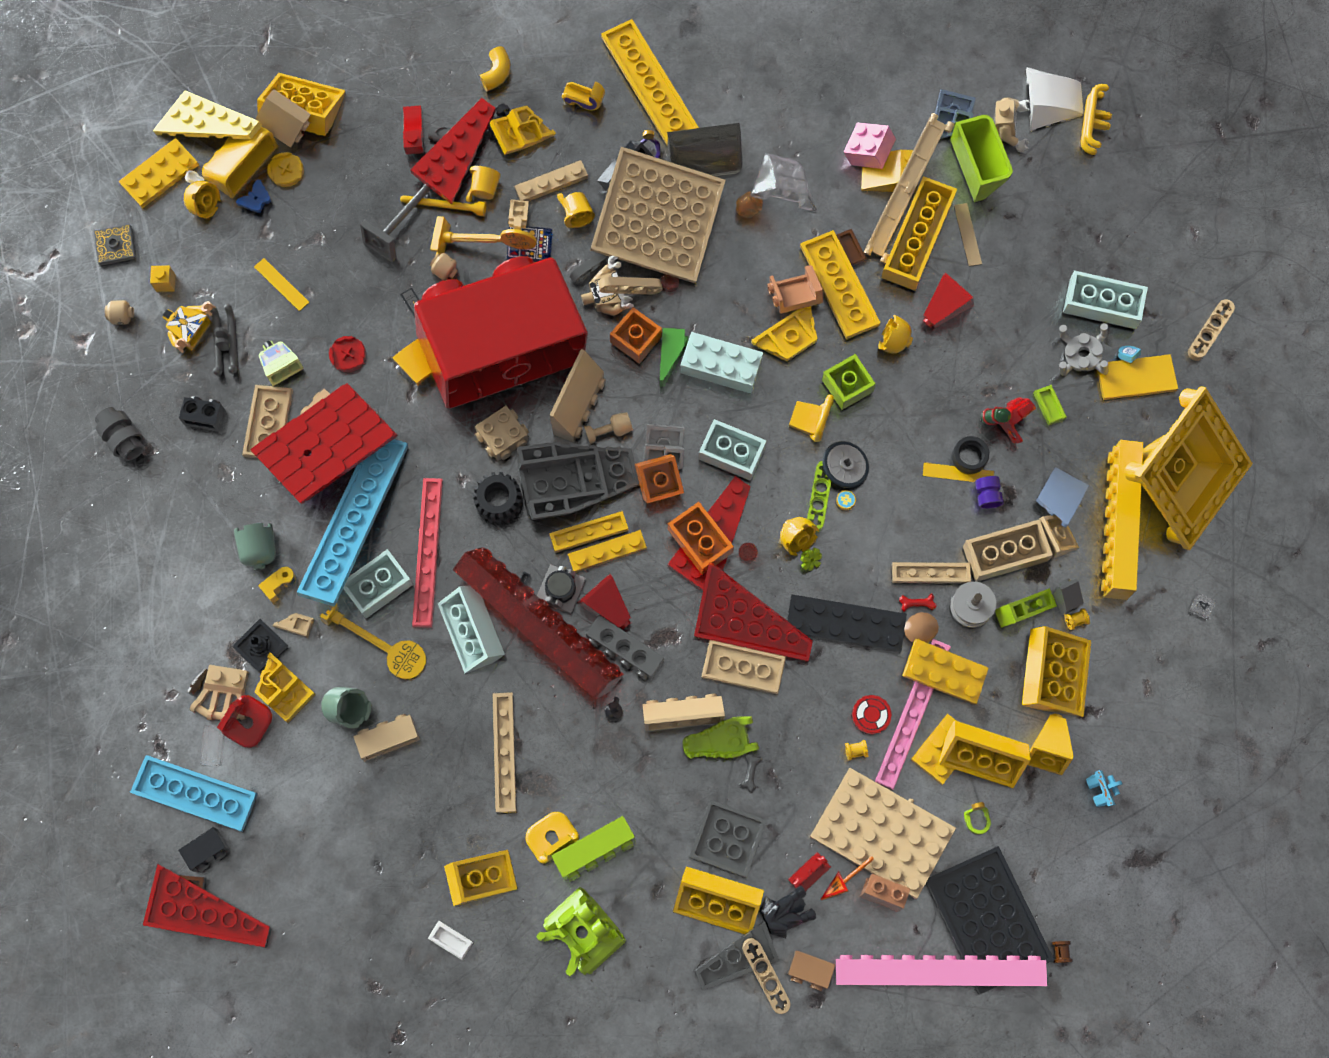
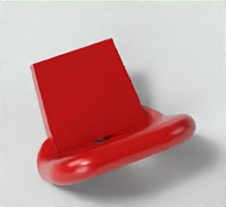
M243 695L230 704L217 728L221 730L224 736L242 747L252 748L261 741L270 726L272 712L268 706L249 695ZM241 714L250 717L253 720V726L245 728L236 719L237 716Z

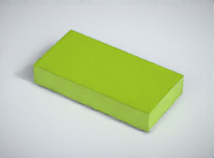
M1052 385L1033 392L1048 426L1066 420L1067 416Z

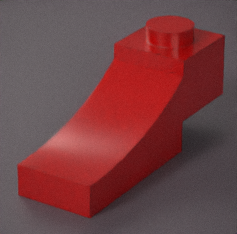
M421 105L403 107V143L406 155L424 153Z

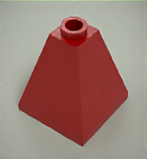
M945 273L923 315V322L929 328L932 326L934 328L972 308L974 306L973 296Z
M611 574L606 576L577 602L597 617L599 615L622 630L631 623L629 620L631 618Z

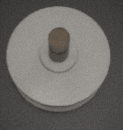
M967 582L961 585L953 595L950 603L951 613L954 619L965 627H980L987 623L995 612V595L983 583Z

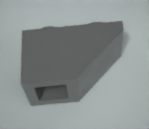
M1077 578L1073 580L1065 579L1055 588L1056 591L1053 593V597L1062 616L1079 609L1084 604Z

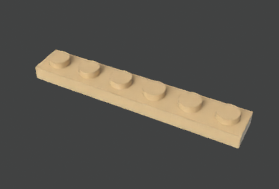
M493 693L496 813L516 812L513 693Z

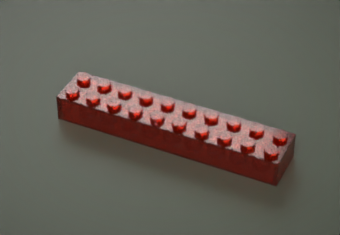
M481 547L467 551L453 568L454 572L595 700L611 692L624 675L616 664L606 659L602 651L596 650L587 638L582 637L573 625L566 623L561 614L553 611L545 600L534 594L532 588L525 586L516 574L506 569V565L503 562L495 559L490 550Z

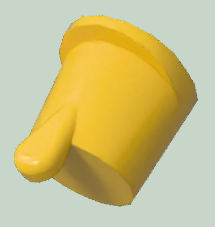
M471 167L470 173L473 175L472 184L466 196V201L471 202L473 196L485 200L493 199L501 174L489 167Z
M575 192L565 198L562 193L557 195L559 202L565 208V226L568 228H579L586 226L594 220L595 214L584 193Z

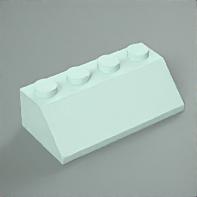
M478 585L460 586L437 603L464 673H469L492 664L505 655Z

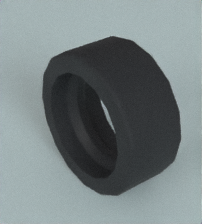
M963 437L953 449V464L959 471L966 474L980 472L989 460L990 451L988 445L978 437ZM967 445L975 446L982 454L981 461L976 465L966 464L960 458V450Z

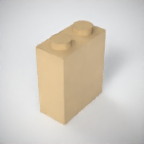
M273 89L265 99L255 120L259 121L263 128L272 132L274 137L291 147L294 142L299 143L304 134L301 131L305 132L310 122L308 119L311 114Z

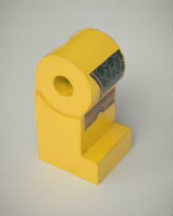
M282 567L258 586L274 604L279 600L277 597L278 593L286 587L294 585L296 576L291 568Z

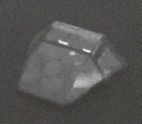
M765 153L750 196L767 200L769 196L797 202L799 203V208L816 211L817 208L801 162Z

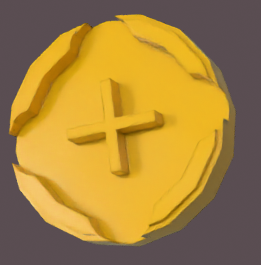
M284 152L272 158V161L267 166V173L271 181L277 186L291 187L302 179L304 166L298 156Z

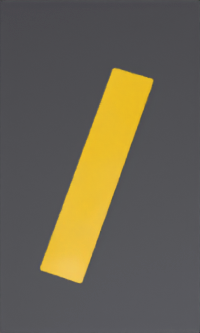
M265 258L254 266L299 311L309 303Z
M924 463L923 476L975 482L982 477L994 476V471L981 470L975 474H966L959 471L955 466Z

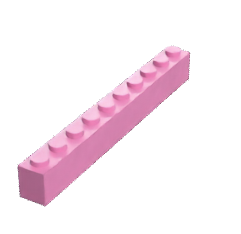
M840 955V959H836V985L1047 986L1046 960H1041V956H1028V960H1020L1019 956H1007V960H999L998 956H986V960H978L977 956H965V960H957L956 956H944V960H936V955H923V960H915V955H902V960L894 959V955H881L882 959H873V955H861V959H852V955Z

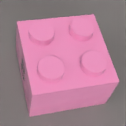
M857 123L844 150V154L853 166L883 169L896 138L889 126Z

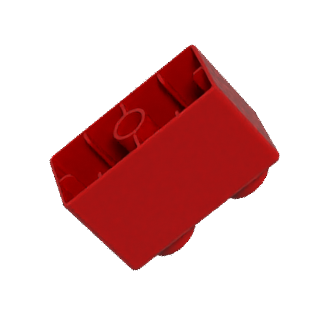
M528 256L511 258L500 264L494 270L492 277L465 286L457 279L441 281L429 287L423 293L422 300L417 301L414 305L416 335L445 406L448 409L573 367L580 350L586 351L587 329L559 266L552 257L535 263Z

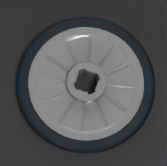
M839 441L831 444L824 452L822 459L823 469L827 477L834 484L844 488H853L862 484L867 478L869 462L865 453L857 445L846 441Z

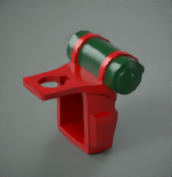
M1018 397L1009 401L1005 408H987L981 413V420L987 425L999 424L1014 444L1021 443L1023 440L1014 425L1034 411L1036 407L1030 399Z

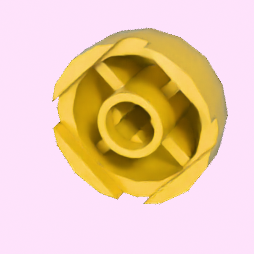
M196 181L186 188L184 205L190 213L197 217L209 218L218 210V207L215 206L217 201H220V192L215 184L207 181Z
M893 315L894 319L890 318L882 332L884 341L883 343L879 341L878 344L879 349L891 354L903 351L913 341L911 326L907 321L896 315Z
M792 518L783 524L780 533L781 544L790 555L796 556L798 555L796 552L800 550L804 552L814 544L818 537L816 531L819 532V529L807 518Z

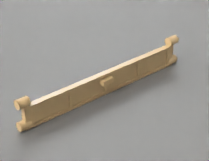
M935 113L931 114L863 252L868 256L872 252L881 256L880 262L886 264L889 254L885 253V249L943 132L951 133L955 125L948 121L947 125L938 121V115Z

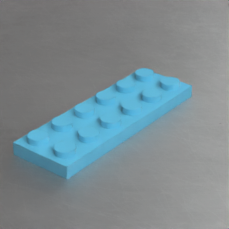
M148 755L145 756L130 793L241 832L245 828L258 795L255 792Z

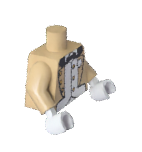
M1006 97L996 102V129L1002 142L1016 146L1018 152H1023L1029 149L1026 146L1029 144V141L1027 139L1018 141V138H1016L1017 110L1018 112L1030 110L1026 107V104L1030 102L1029 100L1019 102L1016 99Z
M616 256L609 257L608 264L589 282L590 292L581 295L583 305L594 303L597 312L612 316L619 314L626 308L631 309L634 307L633 304L628 303L633 300L629 296L616 293H601L599 290L598 281L604 277H618L616 270L613 268H620L621 262L614 264L615 260L618 259Z

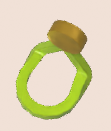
M984 802L972 804V808L964 812V819L968 829L976 835L986 833L991 826L989 811L985 807ZM977 810L983 811L987 821L986 827L982 830L974 829L971 825L970 813Z

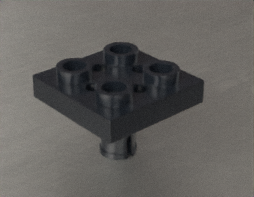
M259 619L232 647L261 674L268 660V655L265 654H268V651H270L277 658L288 645Z

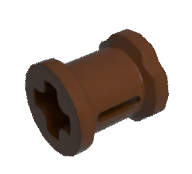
M1071 941L1052 942V945L1055 947L1056 957L1054 963L1073 962V959L1070 958L1069 950Z

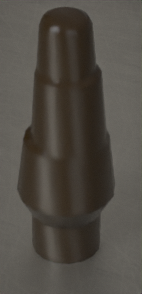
M205 668L191 682L190 688L187 691L190 695L194 696L200 690L202 682L207 676L208 669Z

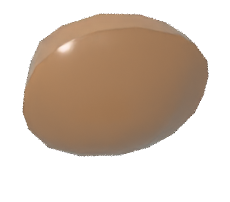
M916 613L905 624V636L912 644L915 639L928 643L935 638L939 626L937 620L931 614Z

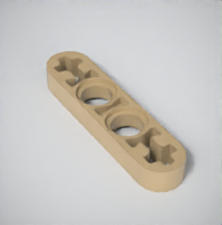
M604 277L598 281L601 293L652 295L663 290L661 280L657 278Z
M1224 299L1216 306L1188 350V355L1192 360L1199 361L1206 355L1235 310V305L1232 301ZM1227 306V311L1222 316L1220 313L1223 307ZM1212 319H1217V320H1219L1220 323H1221V326H1219V327L1213 326L1212 323H1211V320H1212ZM1208 333L1211 336V340H1204L1202 334ZM1199 345H1202L1203 347L1200 352L1196 354L1195 350Z
M754 938L745 940L742 945L743 953L771 1007L778 1014L786 1013L790 1008V1000L761 944ZM750 943L757 945L755 948L757 955L759 956L762 953L763 956L755 958L751 951L747 952L749 949L748 945ZM760 961L767 963V969L764 972L756 970V965ZM768 980H775L777 983L776 988L772 991L767 990L765 987ZM778 993L780 999L782 1001H786L783 1003V1008H780L779 1006L775 1007V1005H777L778 1002L775 996L773 995H776Z

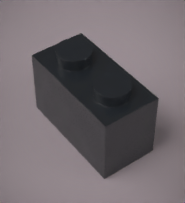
M214 827L178 849L188 868L193 872L205 870L209 867L208 864L210 862L222 859L226 856V852L230 850L219 830Z

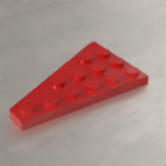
M709 562L694 633L695 637L809 661L813 640L719 567Z

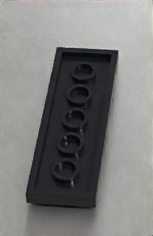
M791 594L787 621L810 638L901 653L907 614Z

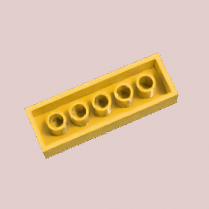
M923 176L885 264L881 278L916 291L957 192L956 188Z

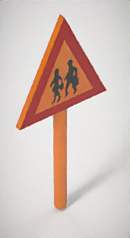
M870 857L845 879L842 878L838 871L820 900L848 892L845 883L872 862L874 858Z

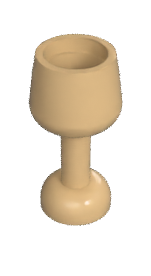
M628 413L614 414L610 418L611 424L593 429L591 426H584L590 444L596 441V436L614 431L617 436H622L632 431L633 428Z

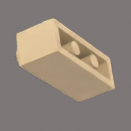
M406 714L397 716L395 721L389 723L388 721L381 722L374 729L369 730V728L360 730L358 735L353 736L360 757L364 762L420 740L413 718Z

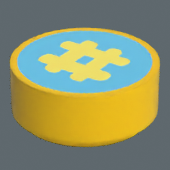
M847 490L841 491L836 499L837 506L845 511L852 509L856 502L855 495Z

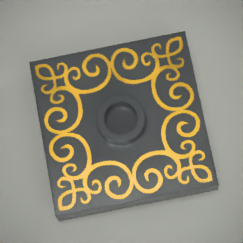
M130 224L94 231L97 260L100 266L136 259L132 226Z

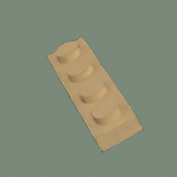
M580 160L514 187L521 201H531L588 179V174Z
M892 563V583L971 582L970 563Z

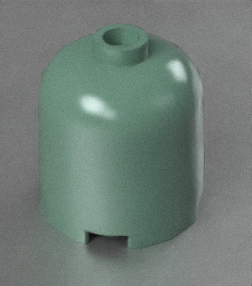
M263 523L244 525V530L234 529L238 557L243 565L253 567L254 570L265 569V565L270 564L275 559L276 548L272 524H268V527H263Z
M334 687L324 695L321 702V710L323 716L329 722L347 728H358L364 720L369 718L371 702L368 701L365 692L349 687Z

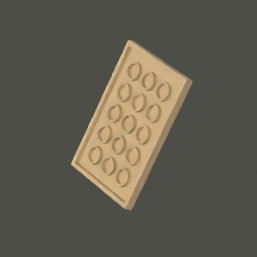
M849 768L810 838L858 866L862 865L870 857H873L874 860L863 869L910 888L909 895L917 899L954 834L956 827Z

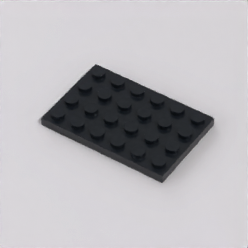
M999 846L935 874L927 880L928 888L963 960H965V956H977L978 960H986V956H998L999 960H1007V956H1019L1020 960H1028V956H1041V960H1046V964L1054 961ZM997 986L975 987L980 995Z

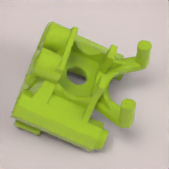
M582 887L573 892L544 919L545 923L543 926L547 932H539L537 934L539 942L559 939L568 945L571 951V959L566 970L568 977H572L575 974L577 967L582 974H591L626 942V938L618 927ZM579 926H584L587 929L588 934L585 938L577 936L576 930Z

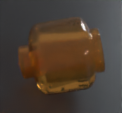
M748 191L737 199L736 211L740 216L750 219L762 210L763 200L758 193Z

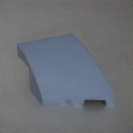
M941 89L935 114L938 115L937 120L947 125L948 121L955 124L956 122L973 118L974 114L972 111L976 98ZM954 127L951 133L944 131L941 138L952 136Z
M1055 467L1036 502L1044 507L1050 515H1056L1062 520L1061 525L1066 528L1089 485Z

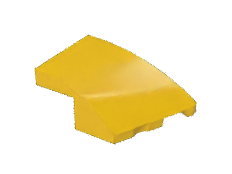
M528 106L512 109L507 116L493 119L489 123L504 155L538 144L556 134L553 129L547 128L543 124V120L535 115L534 111Z
M418 339L392 357L417 385L421 384L430 375L433 377Z
M270 652L267 656L268 660L265 669L262 670L260 682L257 684L254 693L289 723L316 694Z

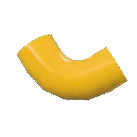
M502 46L490 51L489 57L493 67L488 72L480 75L486 91H490L504 83L509 75L511 63L505 48Z

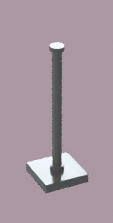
M425 184L383 231L364 219L360 224L363 244L390 262H393L397 258L394 238L389 235L431 188Z

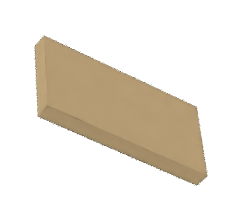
M255 385L242 453L243 457L257 458L250 449L288 423L293 395L292 388Z
M710 640L701 678L778 695L786 656Z

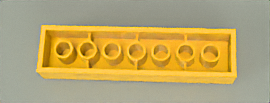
M1120 440L1116 446H1113L1112 452L1108 454L1110 470L1107 472L1109 488L1106 491V499L1109 501L1105 509V517L1108 518V521L1104 528V536H1107V541L1103 546V554H1106V561L1102 565L1105 580H1102L1101 584L1104 598L1128 600L1137 591L1141 483L1127 480L1125 468L1132 461L1142 463L1143 442Z

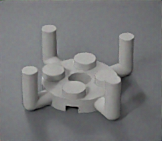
M1103 323L1100 325V334L1097 337L1082 333L1072 338L1067 333L1066 325L1059 327L1060 337L1067 343L1065 348L1066 362H1060L1059 364L1062 376L1067 375L1072 369L1076 371H1091L1096 368L1103 375L1108 373V362L1106 360L1102 361L1103 347L1101 344L1108 336L1107 324ZM1081 350H1088L1089 355L1081 357L1079 352Z

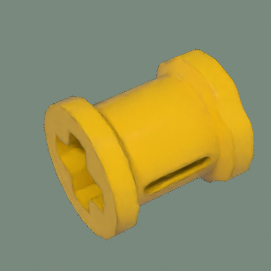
M1081 608L1079 612L1064 615L1069 630H1074L1075 627L1083 624H1090V618L1085 608Z
M865 740L855 744L845 743L848 761L856 757H868Z

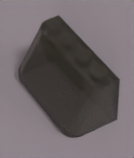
M733 123L667 132L669 162L712 176L740 172L743 164L740 124Z

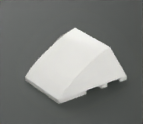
M1026 68L1031 110L1029 116L1030 132L1043 126H1051V124L1056 122H1065L1083 116L1081 82L1068 77Z

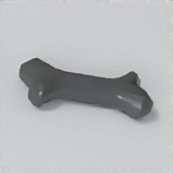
M748 753L746 755L748 761L746 778L739 785L741 788H748L752 792L756 789L754 784L756 765L763 759L760 756L755 757L753 753Z

